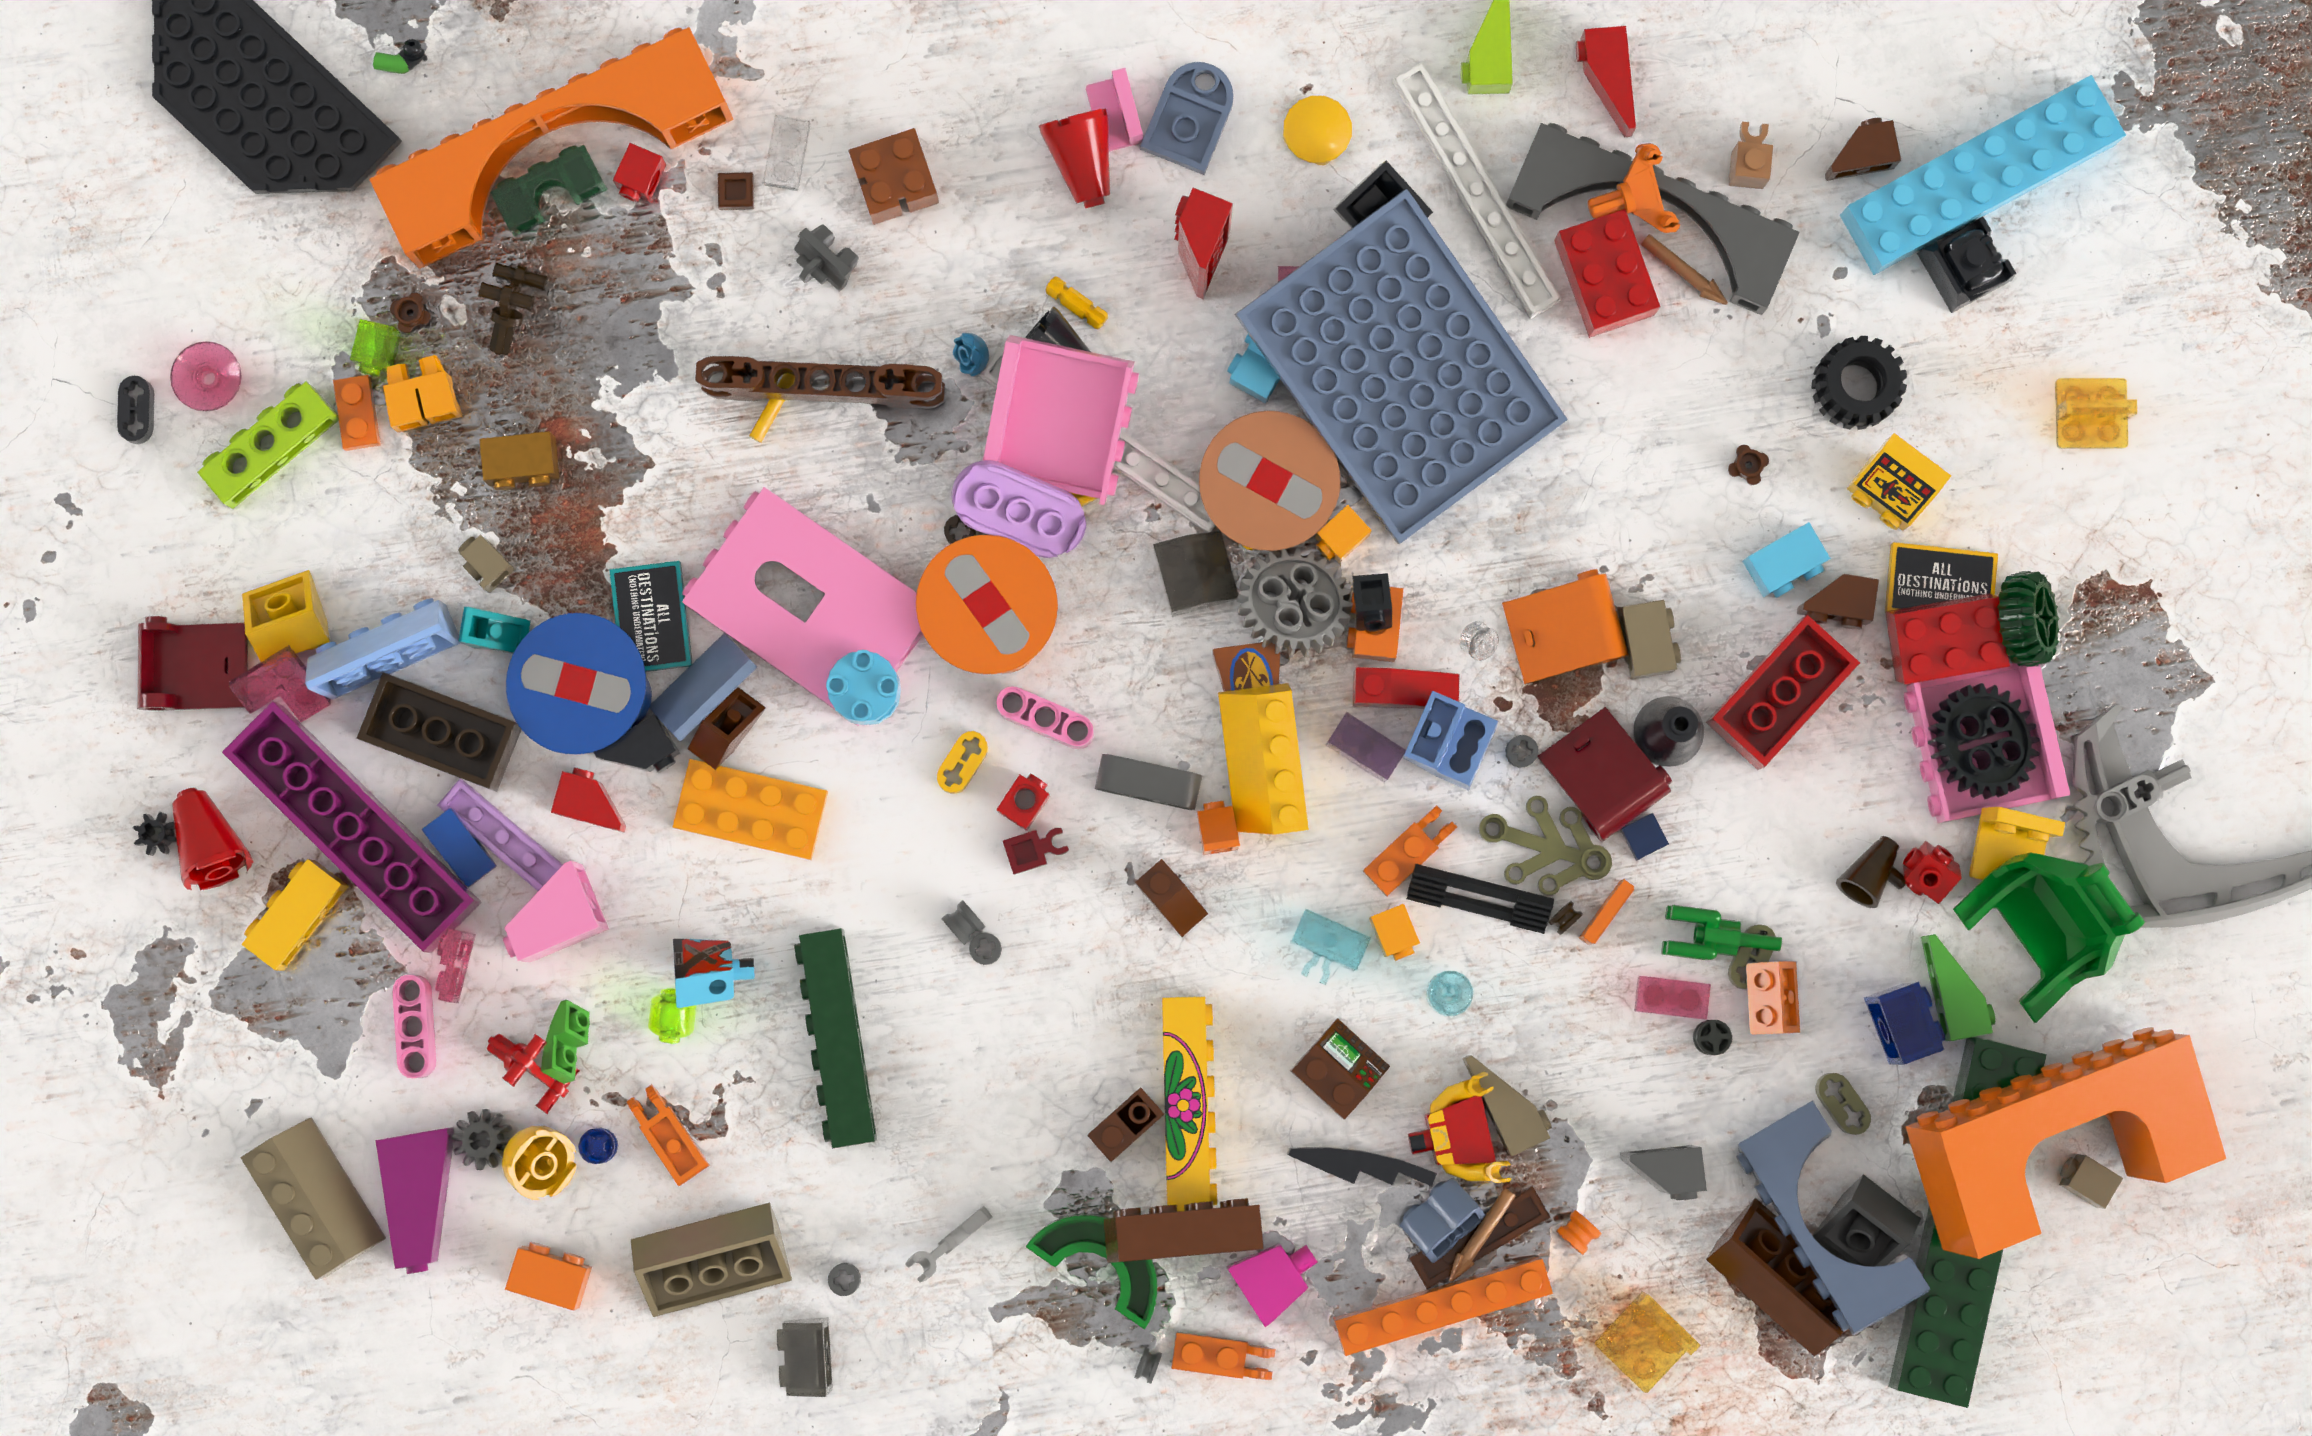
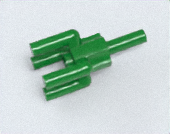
M1667 905L1665 919L1696 923L1693 943L1663 941L1661 955L1713 960L1717 954L1736 957L1739 946L1772 951L1781 950L1782 937L1741 932L1740 921L1721 919V914L1717 910Z

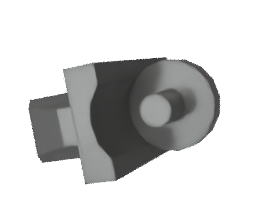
M824 224L811 232L805 228L799 233L798 237L800 239L794 248L800 255L796 262L804 268L799 278L804 283L815 278L821 285L828 281L840 292L847 285L850 274L857 265L858 255L847 247L835 255L828 248L833 244L835 237L833 232Z

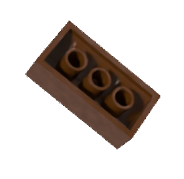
M1755 1198L1718 1239L1706 1260L1815 1357L1839 1338L1843 1332L1832 1315V1312L1837 1309L1829 1297L1823 1300L1812 1282L1817 1277L1810 1265L1804 1268L1793 1251L1798 1246L1791 1234L1785 1237L1774 1220L1777 1216Z

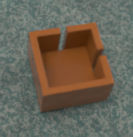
M915 128L848 150L873 225L902 216L903 213L899 203L901 199H906L910 213L939 203Z

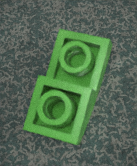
M567 999L560 1002L547 1033V1044L544 1046L541 1072L563 1084L575 1081L577 1048L588 1044L590 1025L589 1012Z

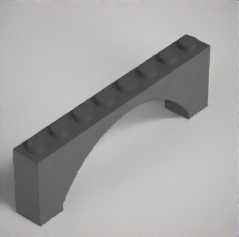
M1541 123L1506 205L1509 209L1537 220L1542 211L1570 197L1591 191L1617 190V184L1623 183V179L1626 177L1633 162L1631 161L1632 157L1622 151L1613 150L1609 152L1599 147L1600 144L1591 138L1582 136L1579 139L1567 134V129L1558 124L1548 123V125ZM1653 165L1661 199L1687 214L1702 228L1714 244L1729 277L1733 293L1730 302L1762 315L1770 304L1800 232L1792 229L1793 225L1785 220L1765 218L1760 215L1761 212L1752 206L1741 205L1739 207L1728 202V197L1719 192L1709 191V193L1697 189L1694 182L1682 177L1677 179L1664 175V171L1661 168Z

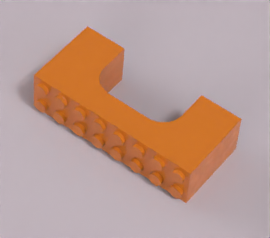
M2153 1027L2139 1029L2132 1033L2133 1038L2125 1041L2123 1039L2108 1041L2102 1044L2103 1049L2095 1053L2093 1051H2085L2075 1054L2071 1057L2072 1062L2064 1065L2062 1063H2054L2041 1068V1074L2033 1077L2031 1075L2016 1077L2010 1080L2011 1085L2008 1087L1985 1089L1979 1093L1980 1097L1972 1101L1962 1099L1952 1102L1948 1105L1949 1110L1941 1113L1932 1111L1921 1114L1917 1117L1918 1122L1905 1126L1942 1249L1980 1259L2042 1234L2025 1177L2026 1163L2031 1151L2042 1140L2103 1115L2107 1117L2112 1126L2128 1177L2168 1183L2225 1160L2226 1155L2190 1035L2175 1034L2172 1029L2159 1032L2154 1031Z

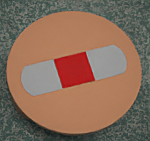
M1259 411L1233 420L1212 439L1201 462L1199 488L1206 512L1217 528L1227 537L1252 549L1267 551L1283 550L1307 541L1327 523L1339 497L1340 469L1335 453L1312 424L1300 417L1285 412Z

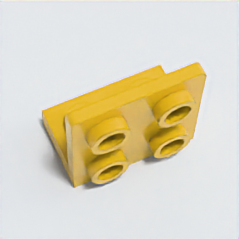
M2003 807L1982 808L1969 876L1983 880L1993 870L2014 856L2030 852L2044 855L2049 837L2063 836L2065 822Z

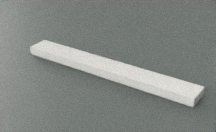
M1421 62L1392 78V83L1529 318L1531 319L1560 303L1562 299L1424 63Z
M998 347L985 369L979 374L980 378L996 389L1004 349ZM1121 430L1119 440L1125 441L1124 452L1121 462L1115 461L1113 469L1210 534L1216 525L1205 510L1201 499L1199 483Z

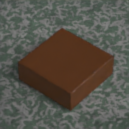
M753 172L718 173L719 210L754 209Z

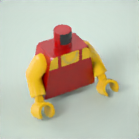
M1481 1072L1470 1080L1448 1086L1430 1104V1113L1425 1114L1427 1130L1409 1133L1408 1140L1412 1155L1432 1151L1435 1164L1442 1165L1443 1170L1447 1174L1466 1181L1491 1180L1494 1183L1509 1182L1511 1178L1501 1177L1499 1169L1501 1166L1511 1164L1509 1161L1496 1162L1482 1096L1491 1092L1493 1086L1484 1089L1479 1083L1480 1078L1488 1075L1487 1072Z

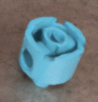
M867 650L849 653L839 659L829 673L826 682L829 700L835 710L851 723L858 725L879 724L890 717L899 705L901 693L900 679L889 661L877 653Z

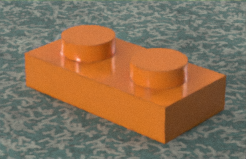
M363 375L333 380L343 449L350 451L381 446L371 377Z

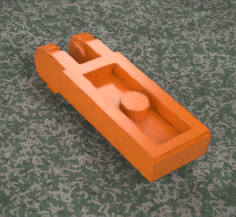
M1437 805L1417 824L1414 822L1363 870L1386 897L1413 873L1416 864L1421 865L1439 849L1438 845L1457 828L1451 822L1439 830V834L1432 840L1426 835L1422 829L1429 823L1434 822L1442 812Z
M651 1084L645 1090L649 1100L659 1111L657 1115L649 1120L643 1106L634 1097L627 1101V1105L640 1123V1130L677 1185L681 1186L710 1165L671 1106H667L660 1093Z
M1176 1332L1172 1369L1241 1379L1245 1376L1272 1380V1371L1266 1368L1245 1367L1246 1354L1256 1355L1261 1358L1275 1357L1276 1349L1249 1345L1247 1341Z

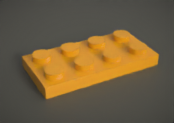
M689 759L673 828L812 860L828 791L719 766L715 770L705 762Z

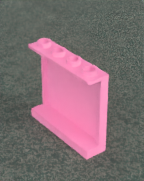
M1009 335L1005 341L983 461L991 460L1003 463L1068 492L1099 498V504L1104 505L1108 495H1115L1118 475L1112 473L1115 461L1121 462L1124 452L1125 441H1121L1119 438L1121 428H1128L1132 407L1126 406L1128 393L1135 394L1139 373L1133 372L1135 361Z
M2010 663V667L1911 683L1906 686L1907 692L1904 693V703L1907 712L1913 714L1915 727H1912V738L1916 748L1920 747L1923 761L1919 764L1920 773L1923 781L1929 784L1931 796L1927 798L1928 808L1931 816H1936L1937 823L1981 815V810L1985 807L2009 809L2070 795L2040 664L2035 667H2026ZM1980 683H1984L1986 689L1996 685L1998 695L2007 690L2010 691L2009 702L2012 703L2020 699L2021 704L2018 708L2020 713L2030 711V715L2025 719L2026 723H2033L2037 726L2030 731V735L2040 738V741L2032 744L2031 748L2038 751L2040 755L2029 759L2035 764L2036 769L2026 772L2030 779L2019 784V789L2012 792L2008 791V794L1999 798L1995 795L1992 798L1984 799L1982 794L1972 798L1970 796V788L1958 792L1959 781L1956 780L1948 784L1946 782L1950 774L1948 770L1943 772L1937 771L1943 762L1941 759L1931 758V755L1938 751L1936 746L1928 744V741L1936 738V734L1928 730L1929 726L1938 723L1932 717V714L1941 710L1939 703L1949 699L1948 695L1957 690L1960 691L1961 688L1971 685L1973 688ZM1990 714L1991 721L1996 726V721ZM1960 723V728L1962 732L1966 735V729ZM2005 731L1985 739H1977L1968 744L1959 745L1958 749L1960 751L1968 750L1985 743H1992L2009 737L2010 735ZM2002 748L2004 757L2008 759L2006 751ZM1972 757V763L1978 768L1977 761Z

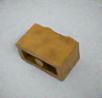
M550 431L479 439L483 481L489 486H494V490L514 489L515 483L529 482V486L532 487L550 485L551 479H559L556 437Z

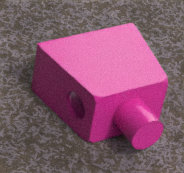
M1277 1244L1237 1261L1227 1268L1266 1327L1308 1289L1300 1274L1318 1262L1307 1245L1288 1256L1281 1244Z

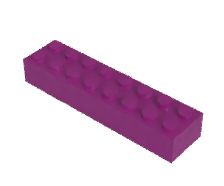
M272 701L222 751L423 952L432 953L482 903L283 705Z

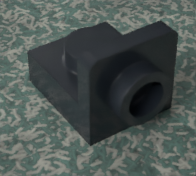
M1388 573L1352 576L1356 629L1358 631L1377 632L1382 629L1391 628L1392 602Z

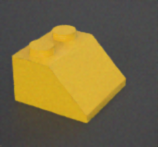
M309 570L242 594L245 634L262 666L272 662L283 661L289 656L305 650L316 649L322 644L330 642L328 622Z

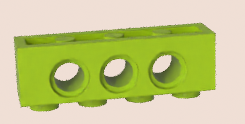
M307 381L302 385L298 383L289 388L284 394L285 399L275 407L270 406L264 409L257 416V422L248 430L242 429L229 440L231 444L222 452L212 453L203 461L202 465L204 467L197 473L226 506L234 509L339 421L336 412ZM295 412H300L301 422L294 428H288L287 420L289 416ZM267 435H273V446L266 451H261V440ZM245 457L247 460L245 470L235 474L233 471L235 461Z

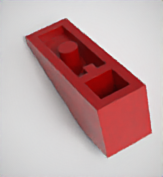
M1626 26L1584 29L1580 41H1576L1577 62H1583V73L1624 138L1632 137L1636 129Z
M1356 667L1353 672V707L1425 709L1432 691L1459 702L1460 674L1395 668Z

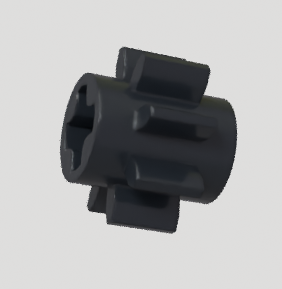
M159 812L156 820L150 814H143L145 822L141 826H133V829L138 831L139 839L134 844L137 846L147 845V855L153 856L157 848L163 854H169L168 846L172 842H177L174 833V822L166 823V813ZM154 827L162 829V832L158 834L159 841L151 839V836L155 834Z

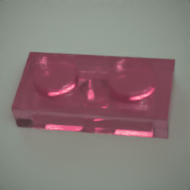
M1638 976L1634 1011L1707 1020L1711 984Z

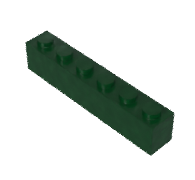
M840 928L799 935L800 943L794 944L797 965L803 964L805 979H800L802 999L809 1000L811 1014L805 1015L808 1035H814L816 1049L811 1050V1059L814 1071L820 1070L822 1085H816L819 1106H826L828 1120L822 1121L825 1142L831 1141L832 1149L877 1141L845 931Z

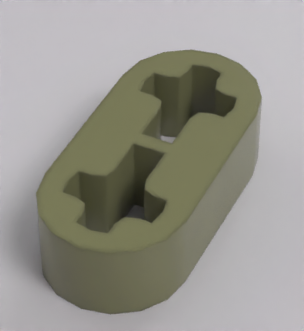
M1761 924L1751 926L1744 932L1759 934L1762 931L1764 935L1775 936L1771 928ZM1739 946L1737 956H1733L1728 969V977L1732 985L1739 989H1747V979L1744 983L1740 981L1741 975L1736 972L1737 968L1745 967L1748 959L1753 960L1752 963L1769 962L1773 953L1772 950L1758 949L1756 955L1751 954L1753 948Z
M1838 1073L1822 1075L1817 1080L1815 1092L1837 1126L1847 1134L1859 1135L1864 1133L1870 1126L1871 1114L1849 1081ZM1828 1080L1832 1083L1839 1082L1841 1084L1837 1091L1843 1101L1839 1102L1834 1095H1825V1091L1828 1089L1826 1084ZM1847 1105L1852 1112H1861L1862 1116L1858 1119L1859 1127L1846 1125L1845 1121L1848 1120L1849 1116L1844 1110V1106Z

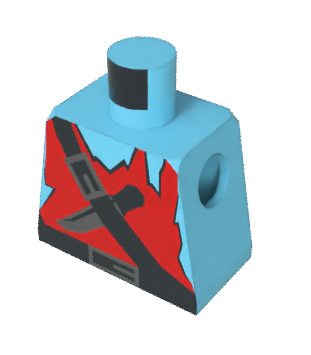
M673 939L677 1008L731 1000L734 997L733 980L755 979L754 958L732 959L731 943L729 941Z

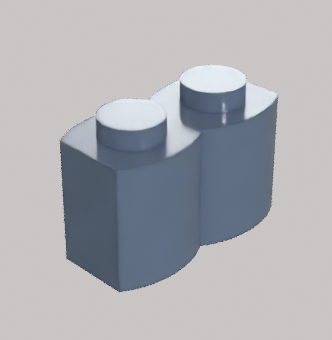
M1454 1178L1436 1184L1430 1191V1197L1427 1201L1408 1209L1403 1216V1221L1399 1225L1409 1239L1432 1263L1447 1254L1459 1239L1470 1233L1486 1216L1481 1207Z

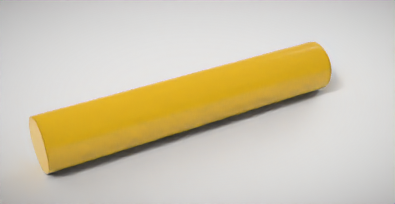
M789 373L783 374L777 386L783 389L791 387L795 382V376ZM769 399L749 435L750 438L759 443L763 441L785 400Z

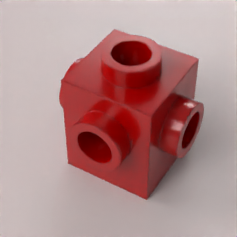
M1925 841L1919 849L1913 848L1903 861L1905 884L1915 894L1922 896L1924 893L1940 904L1962 879L1960 865L1953 860V855L1947 849L1940 845L1934 847Z

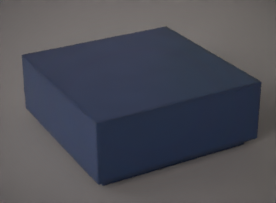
M1653 813L1620 829L1636 861L1669 845Z

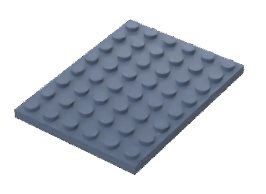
M1408 189L1396 195L1234 314L1312 425L1333 450L1339 463L1397 544H1401L1568 420Z

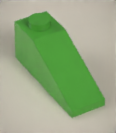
M1936 934L1922 936L1921 941L1943 1041H1955L1993 1033L1991 1025H1995V1014L1992 1005L1987 1004L1985 996Z

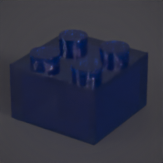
M1919 982L1902 983L1864 997L1889 1065H1905L1944 1050L1942 1044L1945 1041L1944 1031L1938 1020L1933 1021L1929 1010L1932 1007L1930 994L1925 986H1920Z

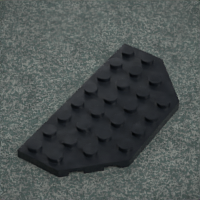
M152 0V15L154 16V35H152L154 83H152V97L255 194L354 191L402 142L388 126L254 0Z

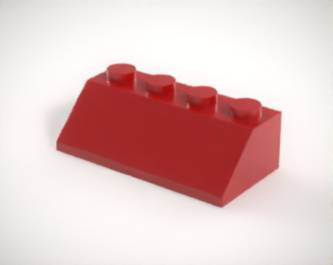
M1193 187L1189 197L1183 195L1175 213V216H1177L1175 224L1177 225L1174 231L1176 232L1174 240L1178 241V254L1196 296L1204 300L1230 237L1233 203Z

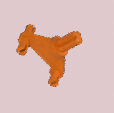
M1640 144L1635 149L1636 155L1626 177L1623 179V183L1617 184V190L1588 200L1590 215L1596 219L1626 209L1627 214L1632 213L1661 232H1676L1680 227L1679 220L1673 212L1664 210L1653 165H1657L1662 161L1663 156H1660L1662 153L1654 144Z

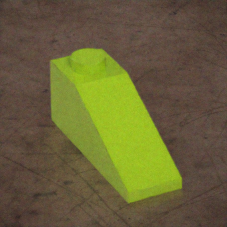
M1493 0L1469 51L1466 62H1461V83L1467 84L1468 95L1510 93L1513 78L1509 0Z

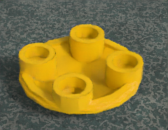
M1309 96L1299 100L1289 109L1284 120L1283 139L1298 158L1317 165L1328 164L1346 150L1352 137V122L1347 110L1338 101L1326 96Z

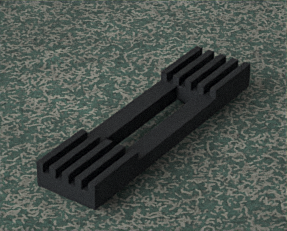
M1419 864L1415 865L1406 898L1407 900L1441 908V905L1508 921L1510 926L1542 934L1545 933L1554 904V898ZM1449 886L1513 902L1515 905L1514 908H1509L1446 892V889Z

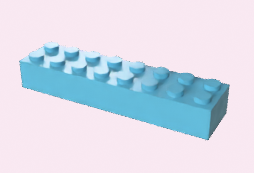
M2090 75L1849 204L1840 214V217L1873 275H1876L2114 147L2126 136V133L2093 76Z

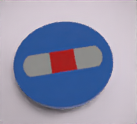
M568 613L542 622L521 640L508 666L506 694L510 711L515 721L531 740L554 752L575 755L603 749L619 740L630 728L641 722L651 705V686L646 677L645 666L638 648L619 626L597 615Z

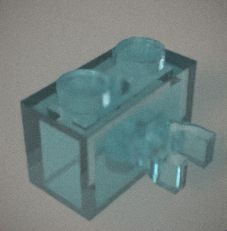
M1305 909L1290 943L1313 953V958L1304 965L1300 975L1307 977L1311 967L1317 965L1320 957L1324 958L1321 966L1323 975L1319 983L1326 985L1330 976L1329 965L1331 962L1354 972L1357 971L1371 937Z

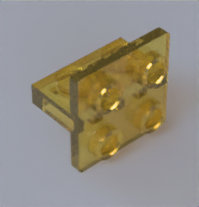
M2059 378L2055 381L2057 448L2124 449L2128 446V419L2137 414V399H2127L2126 379Z

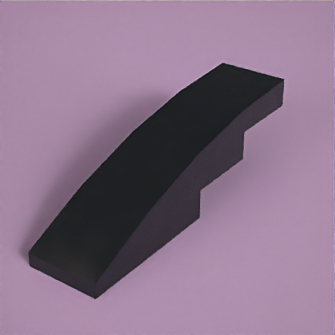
M1332 1147L1289 1148L1287 1155L1352 1184L1355 1183L1360 1171L1391 1185L1394 1184L1398 1172L1431 1187L1437 1175L1433 1171L1400 1159L1360 1150Z

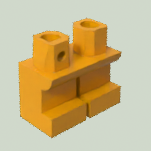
M436 355L420 359L419 364L422 376L410 379L406 364H396L387 367L388 385H384L383 389L390 426L396 432L400 433L428 426V421L431 424H436L463 417L452 386V377L444 370L440 359Z

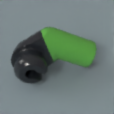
M409 39L404 42L405 45L397 55L376 52L373 68L405 74L422 61L424 56L422 45L418 40Z

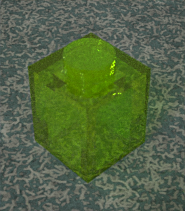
M360 319L350 360L359 367L358 371L376 377H379L380 372L387 373V367L394 365L401 333L393 326Z

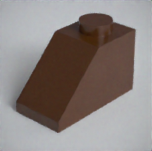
M1878 117L1862 121L1861 126H1858L1825 173L1826 181L1895 169L1901 161L1893 120L1882 122V118Z
M737 687L701 722L687 749L716 770L735 751L766 707Z
M1163 859L1158 861L1135 882V885L1181 937L1208 915L1204 907Z

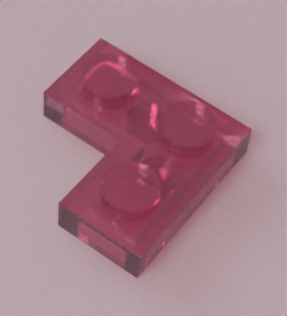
M290 645L229 682V688L250 714L279 696L300 722L305 721L331 705V699L307 688L305 684L307 667Z
M448 928L447 935L441 936L437 955L441 956L440 964L446 965L445 971H440L436 981L435 990L440 992L438 1000L459 1003L476 934Z

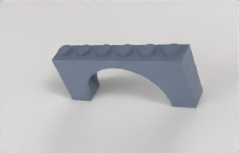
M1812 1100L1738 1144L1740 1154L1736 1155V1158L1746 1174L1752 1172L1756 1177L1759 1185L1755 1186V1189L1765 1205L1772 1203L1778 1213L1774 1220L1785 1237L1791 1234L1798 1247L1793 1249L1801 1265L1804 1268L1810 1265L1817 1277L1812 1282L1823 1300L1829 1297L1837 1310L1832 1312V1315L1843 1332L1849 1329L1854 1336L1928 1293L1930 1287L1911 1257L1886 1266L1871 1267L1852 1264L1829 1253L1814 1239L1807 1229L1798 1204L1797 1189L1799 1176L1810 1154L1824 1140L1829 1138L1832 1130Z

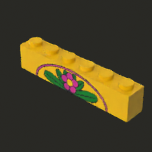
M1205 997L1162 998L1167 1205H1177L1178 1212L1185 1211L1184 1205L1213 1201V1205H1217V1184H1210L1209 1170L1216 1169V1148H1209V1133L1216 1132L1215 1112H1208V1097H1215L1214 1076H1207V1061H1214L1213 1040H1206V1026L1213 1025L1212 1004H1205Z

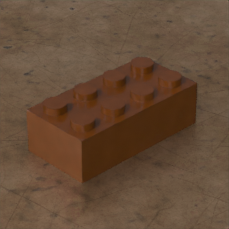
M1248 1198L1221 1201L1220 1208H1213V1201L1186 1204L1184 1205L1185 1211L1178 1212L1177 1205L1149 1208V1214L1141 1215V1208L1113 1211V1218L1104 1219L1107 1263L1264 1249L1260 1205H1249Z

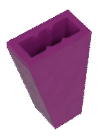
M454 1127L375 1140L395 1269L406 1267L407 1274L428 1271V1263L438 1261L454 1140H452Z

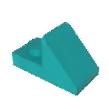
M464 607L458 642L472 648H487L513 654L521 640L529 633L531 620Z

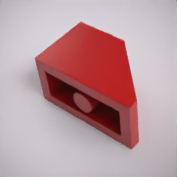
M575 767L572 774L562 771L551 813L625 833L626 825L603 784L593 779V772Z

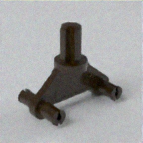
M496 262L492 277L509 280L511 283L501 288L482 282L478 297L500 301V307H494L491 311L490 319L495 323L489 348L495 354L507 355L511 349L515 327L521 326L523 314L515 310V308L520 307L531 311L534 304L535 296L520 293L523 284L544 291L548 276L527 272V267L522 265L514 268Z

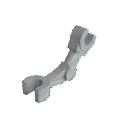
M985 1206L981 1207L938 1243L939 1246L930 1254L925 1251H918L907 1260L905 1265L909 1268L914 1263H919L923 1267L924 1272L917 1280L920 1283L926 1281L936 1272L935 1260L944 1253L948 1254L993 1216Z

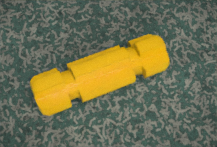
M1053 277L1046 286V293L1055 300L1059 298L1063 306L1081 319L1086 318L1087 323L1095 329H1100L1108 319L1107 312L1099 306L1095 308L1091 300L1073 287H1066L1067 283L1059 277Z

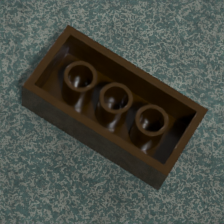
M383 672L356 739L497 792L522 729L514 721Z

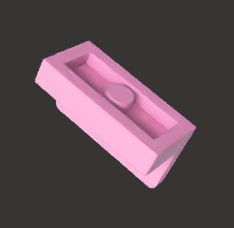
M1126 68L1112 71V79L1087 85L1086 92L1091 111L1105 108L1107 110L1109 151L1142 143L1143 132Z

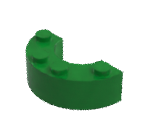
M1081 1213L1059 1218L1039 1230L1028 1242L1026 1248L1053 1267H1056L1064 1258L1078 1252L1095 1253L1107 1259L1104 1219L1110 1217ZM1153 1260L1111 1263L1116 1269L1121 1282L1120 1296L1115 1305V1310L1145 1330L1153 1315L1157 1299V1276Z

